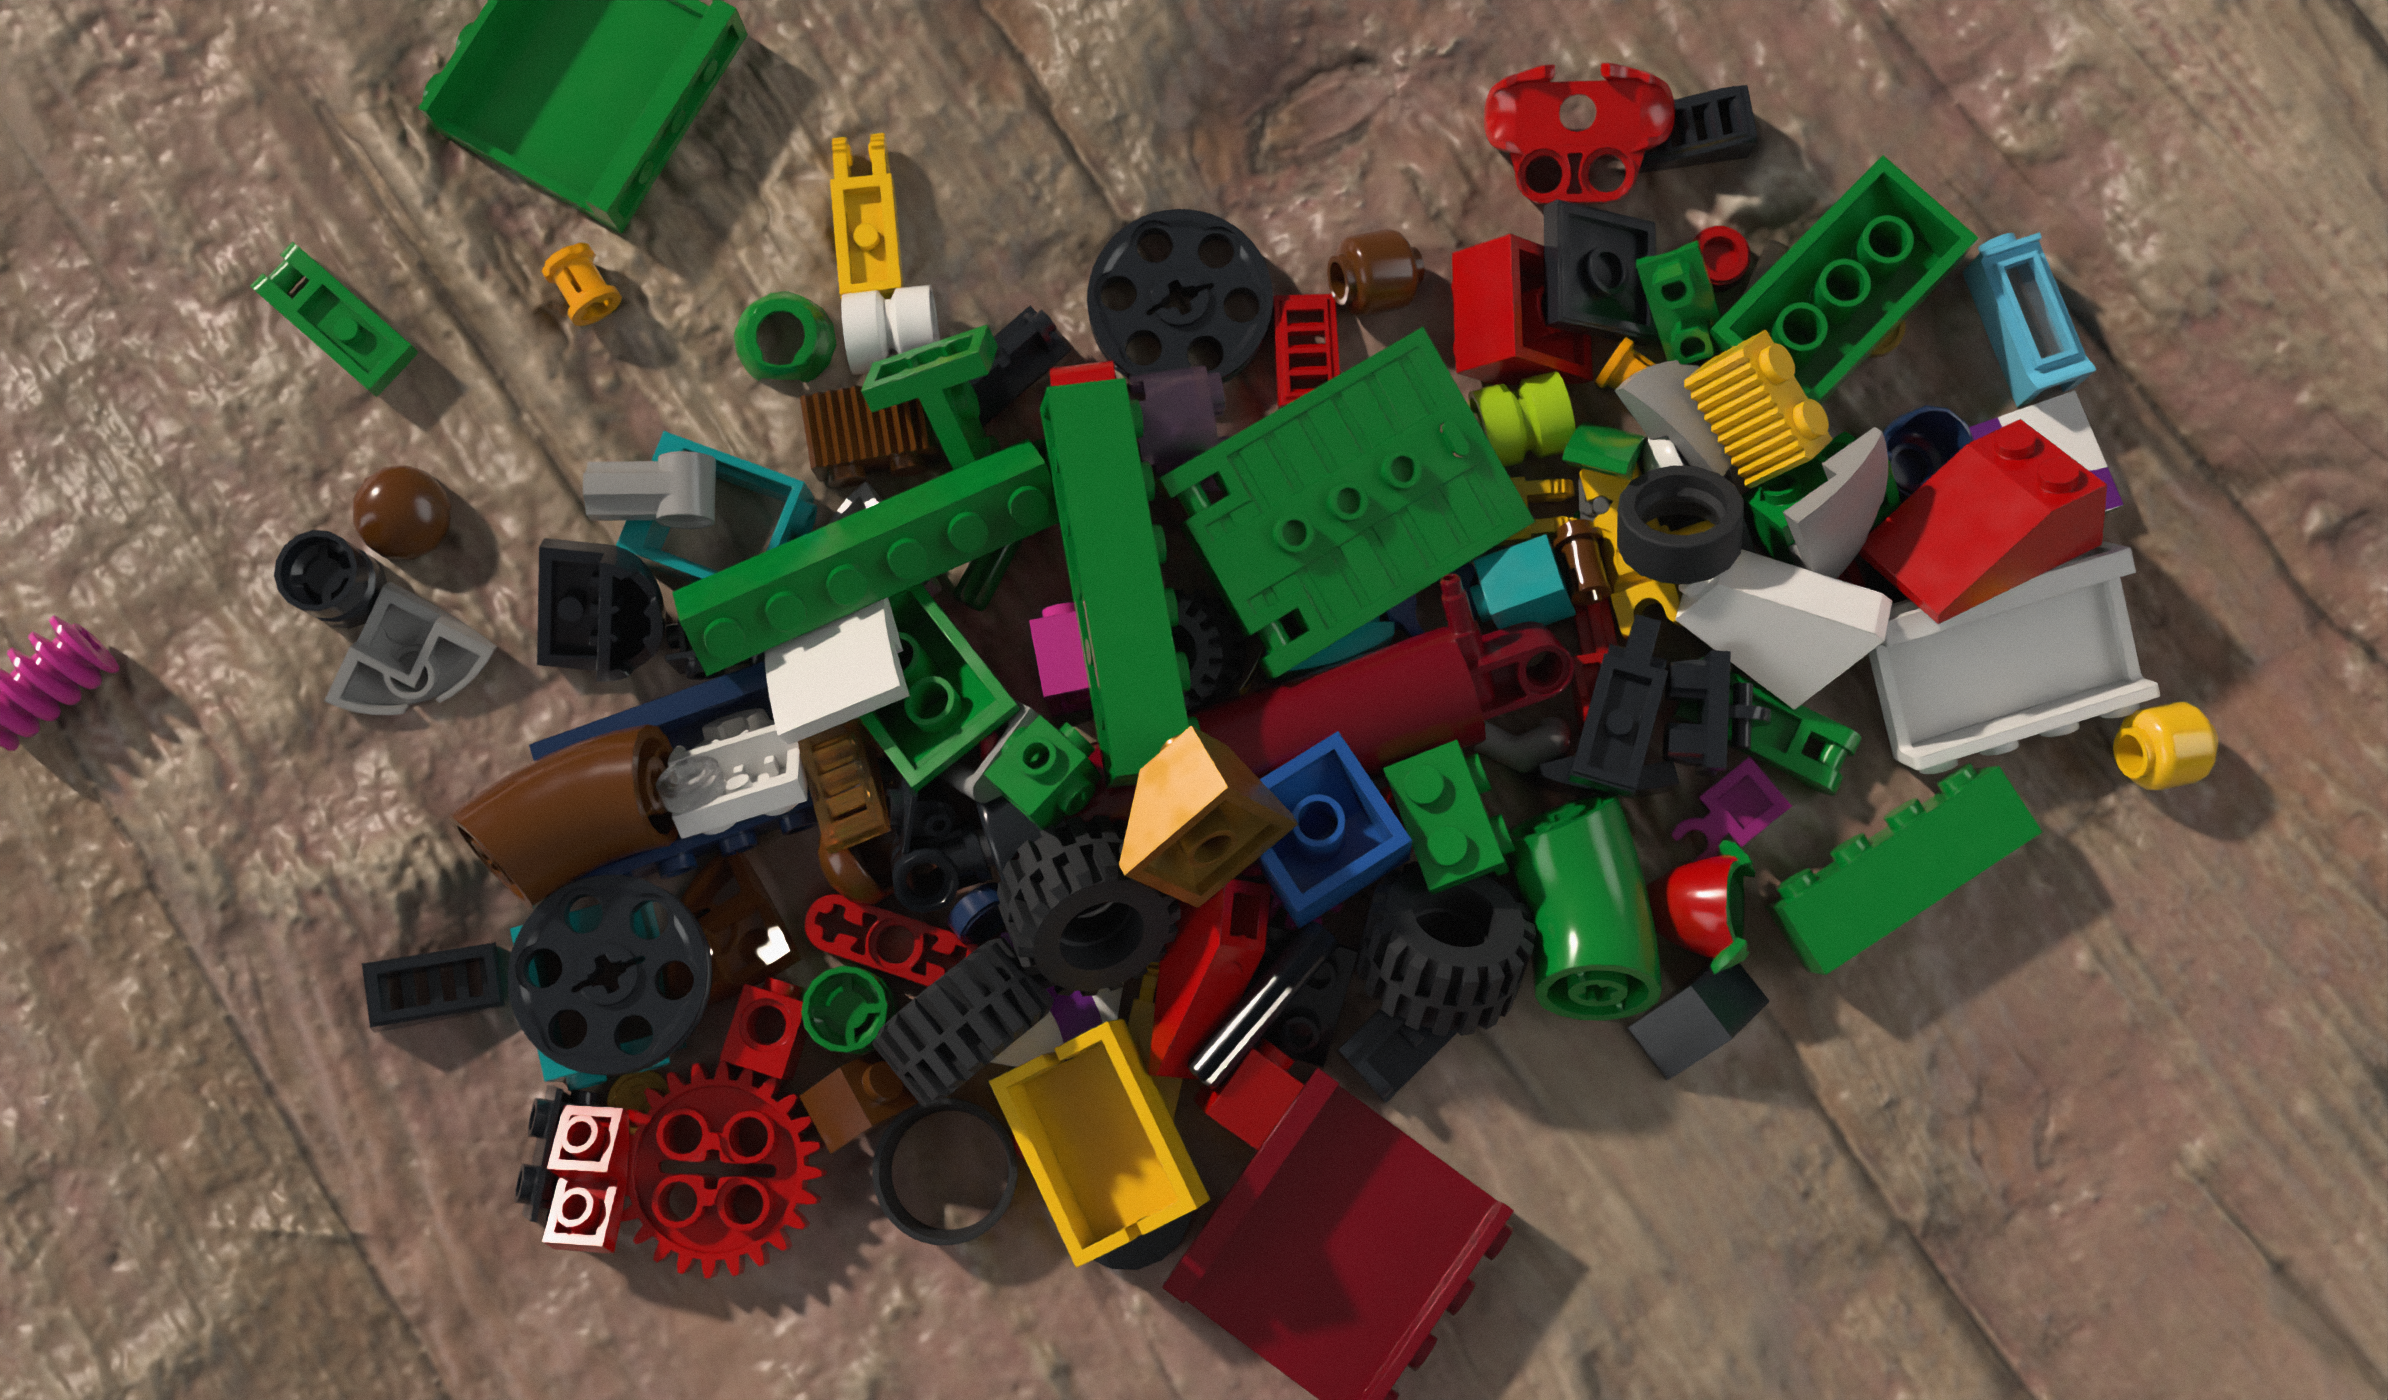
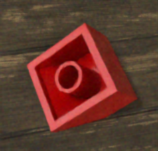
M1508 234L1452 253L1453 280L1451 292L1454 304L1455 332L1453 351L1457 374L1493 385L1502 383L1505 385H1519L1523 378L1552 371L1559 372L1564 384H1583L1593 381L1591 336L1545 326L1543 245L1514 234Z

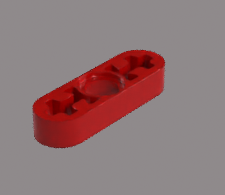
M838 894L826 895L816 900L808 909L805 917L807 937L820 950L928 987L948 972L945 968L929 962L926 965L927 973L925 976L915 972L926 956L928 935L938 937V941L931 950L947 956H954L958 948L962 947L967 949V957L980 947L978 944L962 943L953 932L870 904L850 902L843 895ZM838 907H845L844 919L867 928V916H876L878 919L871 926L866 936L865 954L861 955L855 952L862 940L846 934H838L835 937L834 943L828 942V930L820 926L823 915H835ZM902 926L912 933L915 942L914 950L906 961L892 964L881 956L879 940L887 929Z

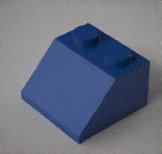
M1339 731L1260 779L1293 814L1298 823L1297 826L1255 860L1298 929L1410 860L1412 839Z

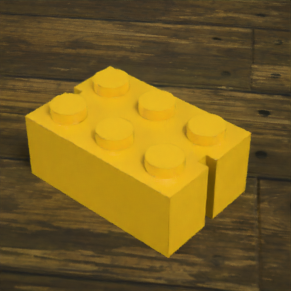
M1124 1019L1107 1021L1054 1048L1055 1052L1042 1054L989 1081L1076 1268L1132 1241L1141 1234L1144 1235L1199 1208L1210 1200L1151 1075H1148L1146 1064Z

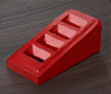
M1332 294L1273 296L1277 410L1315 389H1291L1290 380L1325 379L1327 382L1340 375L1336 302ZM1323 311V322L1287 323V312ZM1324 335V344L1288 345V336ZM1325 357V366L1289 367V358Z

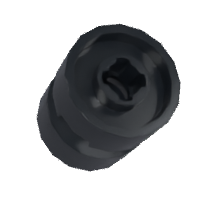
M311 530L296 535L284 545L275 563L274 578L277 589L287 603L335 628L351 629L365 624L383 586L387 584L384 569L372 556L330 531Z

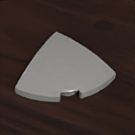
M1677 360L1667 361L1646 367L1634 373L1615 390L1616 394L1650 440L1668 436L1689 466L1704 468L1719 473L1722 476L1726 474L1732 466L1731 456L1725 454L1724 445L1718 443V435L1711 432V424L1704 420V413L1698 410L1697 402L1691 399V391L1684 388V380L1701 366L1682 365Z
M1876 427L1822 463L1828 481L1783 512L1795 540V543L1788 547L1795 566L1837 579L1850 565L1866 542L1880 505L1883 503L1888 478L1887 446L1883 432Z
M388 582L383 586L357 642L349 647L324 702L349 711L370 715L404 714L408 710L409 705L424 702L435 697L441 703L463 689L481 672L497 646L465 623L432 603L392 582Z

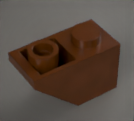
M877 1050L839 1067L799 1096L830 1154L884 1127L902 1112L919 1103Z

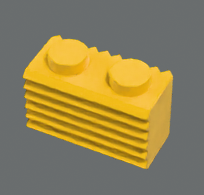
M1763 330L1737 346H1733L1729 350L1713 357L1684 380V388L1691 391V399L1697 402L1698 410L1704 413V420L1711 424V432L1718 435V443L1724 445L1725 454L1731 456V464L1738 468V475L1744 478L1745 486L1750 489L1812 460L1833 440L1828 432L1829 422L1823 407L1817 401L1807 398L1794 376L1795 365L1790 353L1784 346L1774 343L1767 330Z

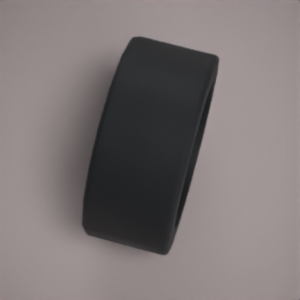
M1672 465L1650 470L1633 479L1620 494L1617 516V547L1624 562L1641 576L1661 583L1692 584L1710 580L1730 569L1741 554L1744 500L1733 483L1719 473L1704 468ZM1689 514L1706 519L1715 526L1705 532L1690 535H1673L1654 530L1646 525V523L1660 516Z

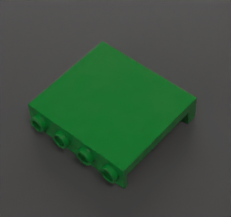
M488 0L476 20L467 24L460 32L456 41L455 52L442 72L433 75L426 84L422 97L423 101L418 109L438 133L622 234L743 44L748 33L737 9L722 0H713L710 6L699 0Z

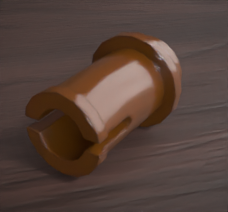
M1587 519L1573 520L1561 525L1556 531L1557 538L1553 542L1555 554L1563 559L1570 588L1571 602L1581 606L1602 602V597L1608 598L1612 593L1600 552V547L1604 543L1602 531L1595 528L1594 523Z

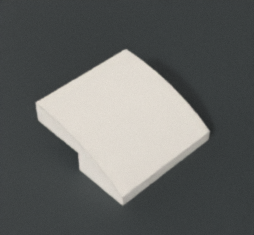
M888 597L765 651L766 679L777 735L786 744H793L909 696L898 653L902 652L903 649Z

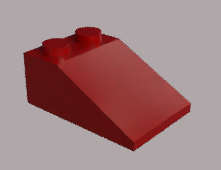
M2019 419L1966 444L1868 535L1858 554L1931 619L1940 624L2102 545L2107 484L2022 419Z

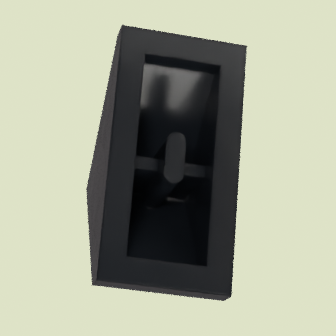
M1710 962L1626 1028L1666 1080L1673 1078L1732 1040L1770 1002L1740 963L1714 974L1710 967L1712 962Z

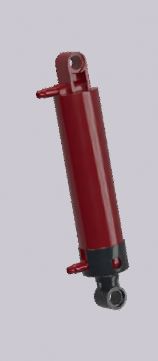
M1448 574L1441 579L1440 584L1443 592L1441 598L1449 627L1444 626L1188 713L1187 717L1195 716L1202 732L1226 744L1259 779L1339 731L1370 779L1375 780L1386 776L1383 768L1454 740H1458L1462 749L1483 743L1486 739L1484 720L1543 701L1563 692L1571 683L1574 675V661L1567 649L1542 623L1534 621L1521 622L1481 636L1478 621L1473 619L1467 591L1463 589L1460 576ZM1547 651L1544 659L1539 664L1526 668L1534 655ZM995 731L979 742L982 762L1000 739ZM1099 744L1093 746L1095 751L1088 757L1102 776L1095 785L1096 789L1093 797L1081 811L1072 816L1066 815L1054 829L1066 826V819L1080 816L1083 822H1090L1094 815L1108 816L1112 824L1120 819L1126 822L1129 821L1136 785L1106 788ZM1003 795L987 803H980L975 800L983 826L981 829H977L973 818L953 825L950 832L942 837L911 836L909 854H902L895 838L889 851L895 895L900 903L911 911L922 913L938 911L951 902L956 896L957 890L993 880L991 866L996 865L1001 881L1006 880L1002 871L1007 862L1019 859L1020 855L1017 849L1027 840L1035 842L1041 838V830ZM923 863L935 864L937 866L935 870L927 874L920 875L910 871L913 867Z

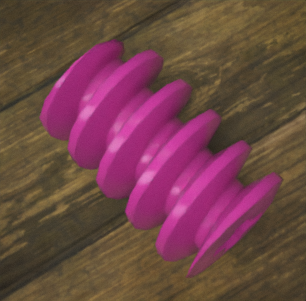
M53 615L49 618L50 625L56 635L52 641L34 631L28 634V639L35 654L30 657L13 647L7 650V655L14 670L8 673L0 668L1 747L8 751L17 750L20 744L18 735L27 738L33 737L39 732L40 724L38 718L45 721H54L61 713L59 702L66 705L78 703L82 696L79 685L87 689H96L100 686L102 677L99 669L108 673L119 671V666L112 654L91 632L77 623L71 625Z

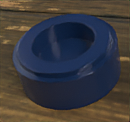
M987 883L975 888L966 894L951 910L947 922L962 943H981L991 938L1005 926L998 907L1000 904L997 896L998 883Z

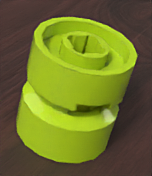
M1552 371L1523 378L1519 383L1518 389L1512 392L1503 383L1469 391L1468 405L1504 467L1522 463L1528 451H1531L1540 459L1564 453L1570 437L1576 430L1568 391L1559 372Z

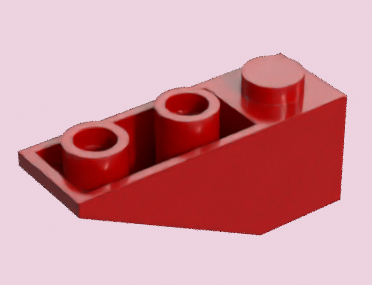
M1232 879L1199 908L1176 899L1180 906L1181 919L1175 922L1178 928L1175 940L1164 944L1167 953L1159 962L1148 1075L1197 1079L1187 1067L1188 1061L1240 1002L1265 952L1271 885Z

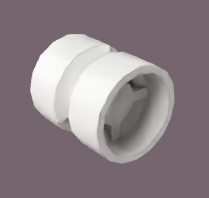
M931 285L896 288L891 299H885L878 290L842 295L843 335L847 359L853 375L868 374L874 362L940 340L937 311Z

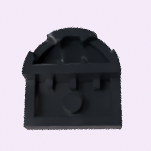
M544 538L539 546L537 665L597 671V682L616 681L629 677L635 669L655 656L665 632L666 615L664 601L653 573L638 556L619 546Z

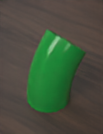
M1606 792L1577 798L1533 815L1510 828L1508 832L1516 851L1506 854L1514 877L1520 902L1527 905L1531 912L1529 922L1535 925L1536 937L1531 954L1534 996L1542 1008L1558 1016L1572 1019L1606 1021L1633 1016L1648 1010L1660 999L1662 984L1655 927L1639 858L1617 794Z

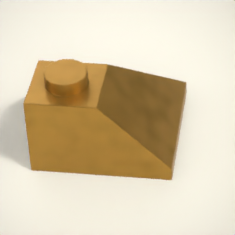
M1190 726L1182 734L1169 739L1162 746L1159 754L1140 769L1119 866L1125 876L1199 908L1297 826L1298 823L1293 814L1226 744Z

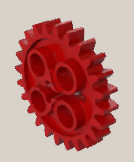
M725 1061L719 1062L714 1079L711 1078L709 1070L704 1063L692 1064L691 1083L689 1084L678 1072L666 1074L669 1094L666 1095L656 1088H647L644 1090V1094L652 1108L648 1112L640 1109L627 1110L629 1112V1119L638 1128L635 1134L629 1133V1159L625 1196L630 1197L632 1205L622 1212L621 1222L639 1219L643 1224L633 1239L635 1245L645 1243L653 1238L659 1241L653 1256V1261L656 1263L665 1261L674 1252L679 1253L677 1273L680 1274L690 1272L697 1260L701 1259L704 1278L710 1279L717 1276L721 1262L725 1259L731 1275L737 1276L744 1273L745 1254L747 1253L759 1267L769 1264L770 1256L767 1243L770 1242L782 1251L789 1250L793 1245L785 1228L790 1226L803 1230L809 1227L810 1222L798 1209L801 1204L821 1203L822 1197L807 1188L808 1180L827 1175L826 1169L809 1164V1156L825 1148L824 1142L805 1140L803 1133L814 1125L811 1117L796 1119L792 1114L801 1101L800 1094H791L780 1100L777 1098V1094L780 1090L782 1079L771 1077L759 1087L757 1086L758 1072L745 1068L738 1080H735L733 1065ZM687 1115L695 1118L702 1129L700 1144L690 1153L683 1151L677 1145L674 1136L676 1125ZM751 1118L760 1120L765 1125L768 1133L767 1144L762 1152L757 1155L748 1154L743 1150L739 1142L740 1128ZM719 1156L720 1161L724 1163L771 1164L775 1166L776 1173L773 1177L726 1176L719 1178L717 1183L716 1175L665 1173L661 1169V1163L664 1160L704 1162L716 1160ZM680 1182L691 1186L697 1195L696 1209L691 1217L687 1219L678 1217L670 1207L669 1198L671 1191ZM744 1185L755 1187L763 1197L762 1213L753 1222L745 1221L735 1210L734 1200L736 1193Z

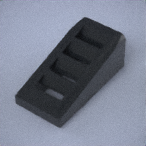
M1748 86L1725 87L1675 99L1674 123L1677 122L1681 146L1672 147L1669 135L1665 142L1656 146V152L1647 153L1645 150L1639 173L1748 158L1757 143V131ZM1727 115L1730 134L1726 135L1723 134L1720 116ZM1703 119L1706 140L1698 141L1694 120Z
M496 942L362 963L369 1024L374 1033L505 1007ZM479 961L484 995L470 998L466 963ZM453 966L457 1000L444 1002L440 969ZM426 972L431 1004L418 1006L414 974ZM400 977L404 1009L391 1010L388 979Z

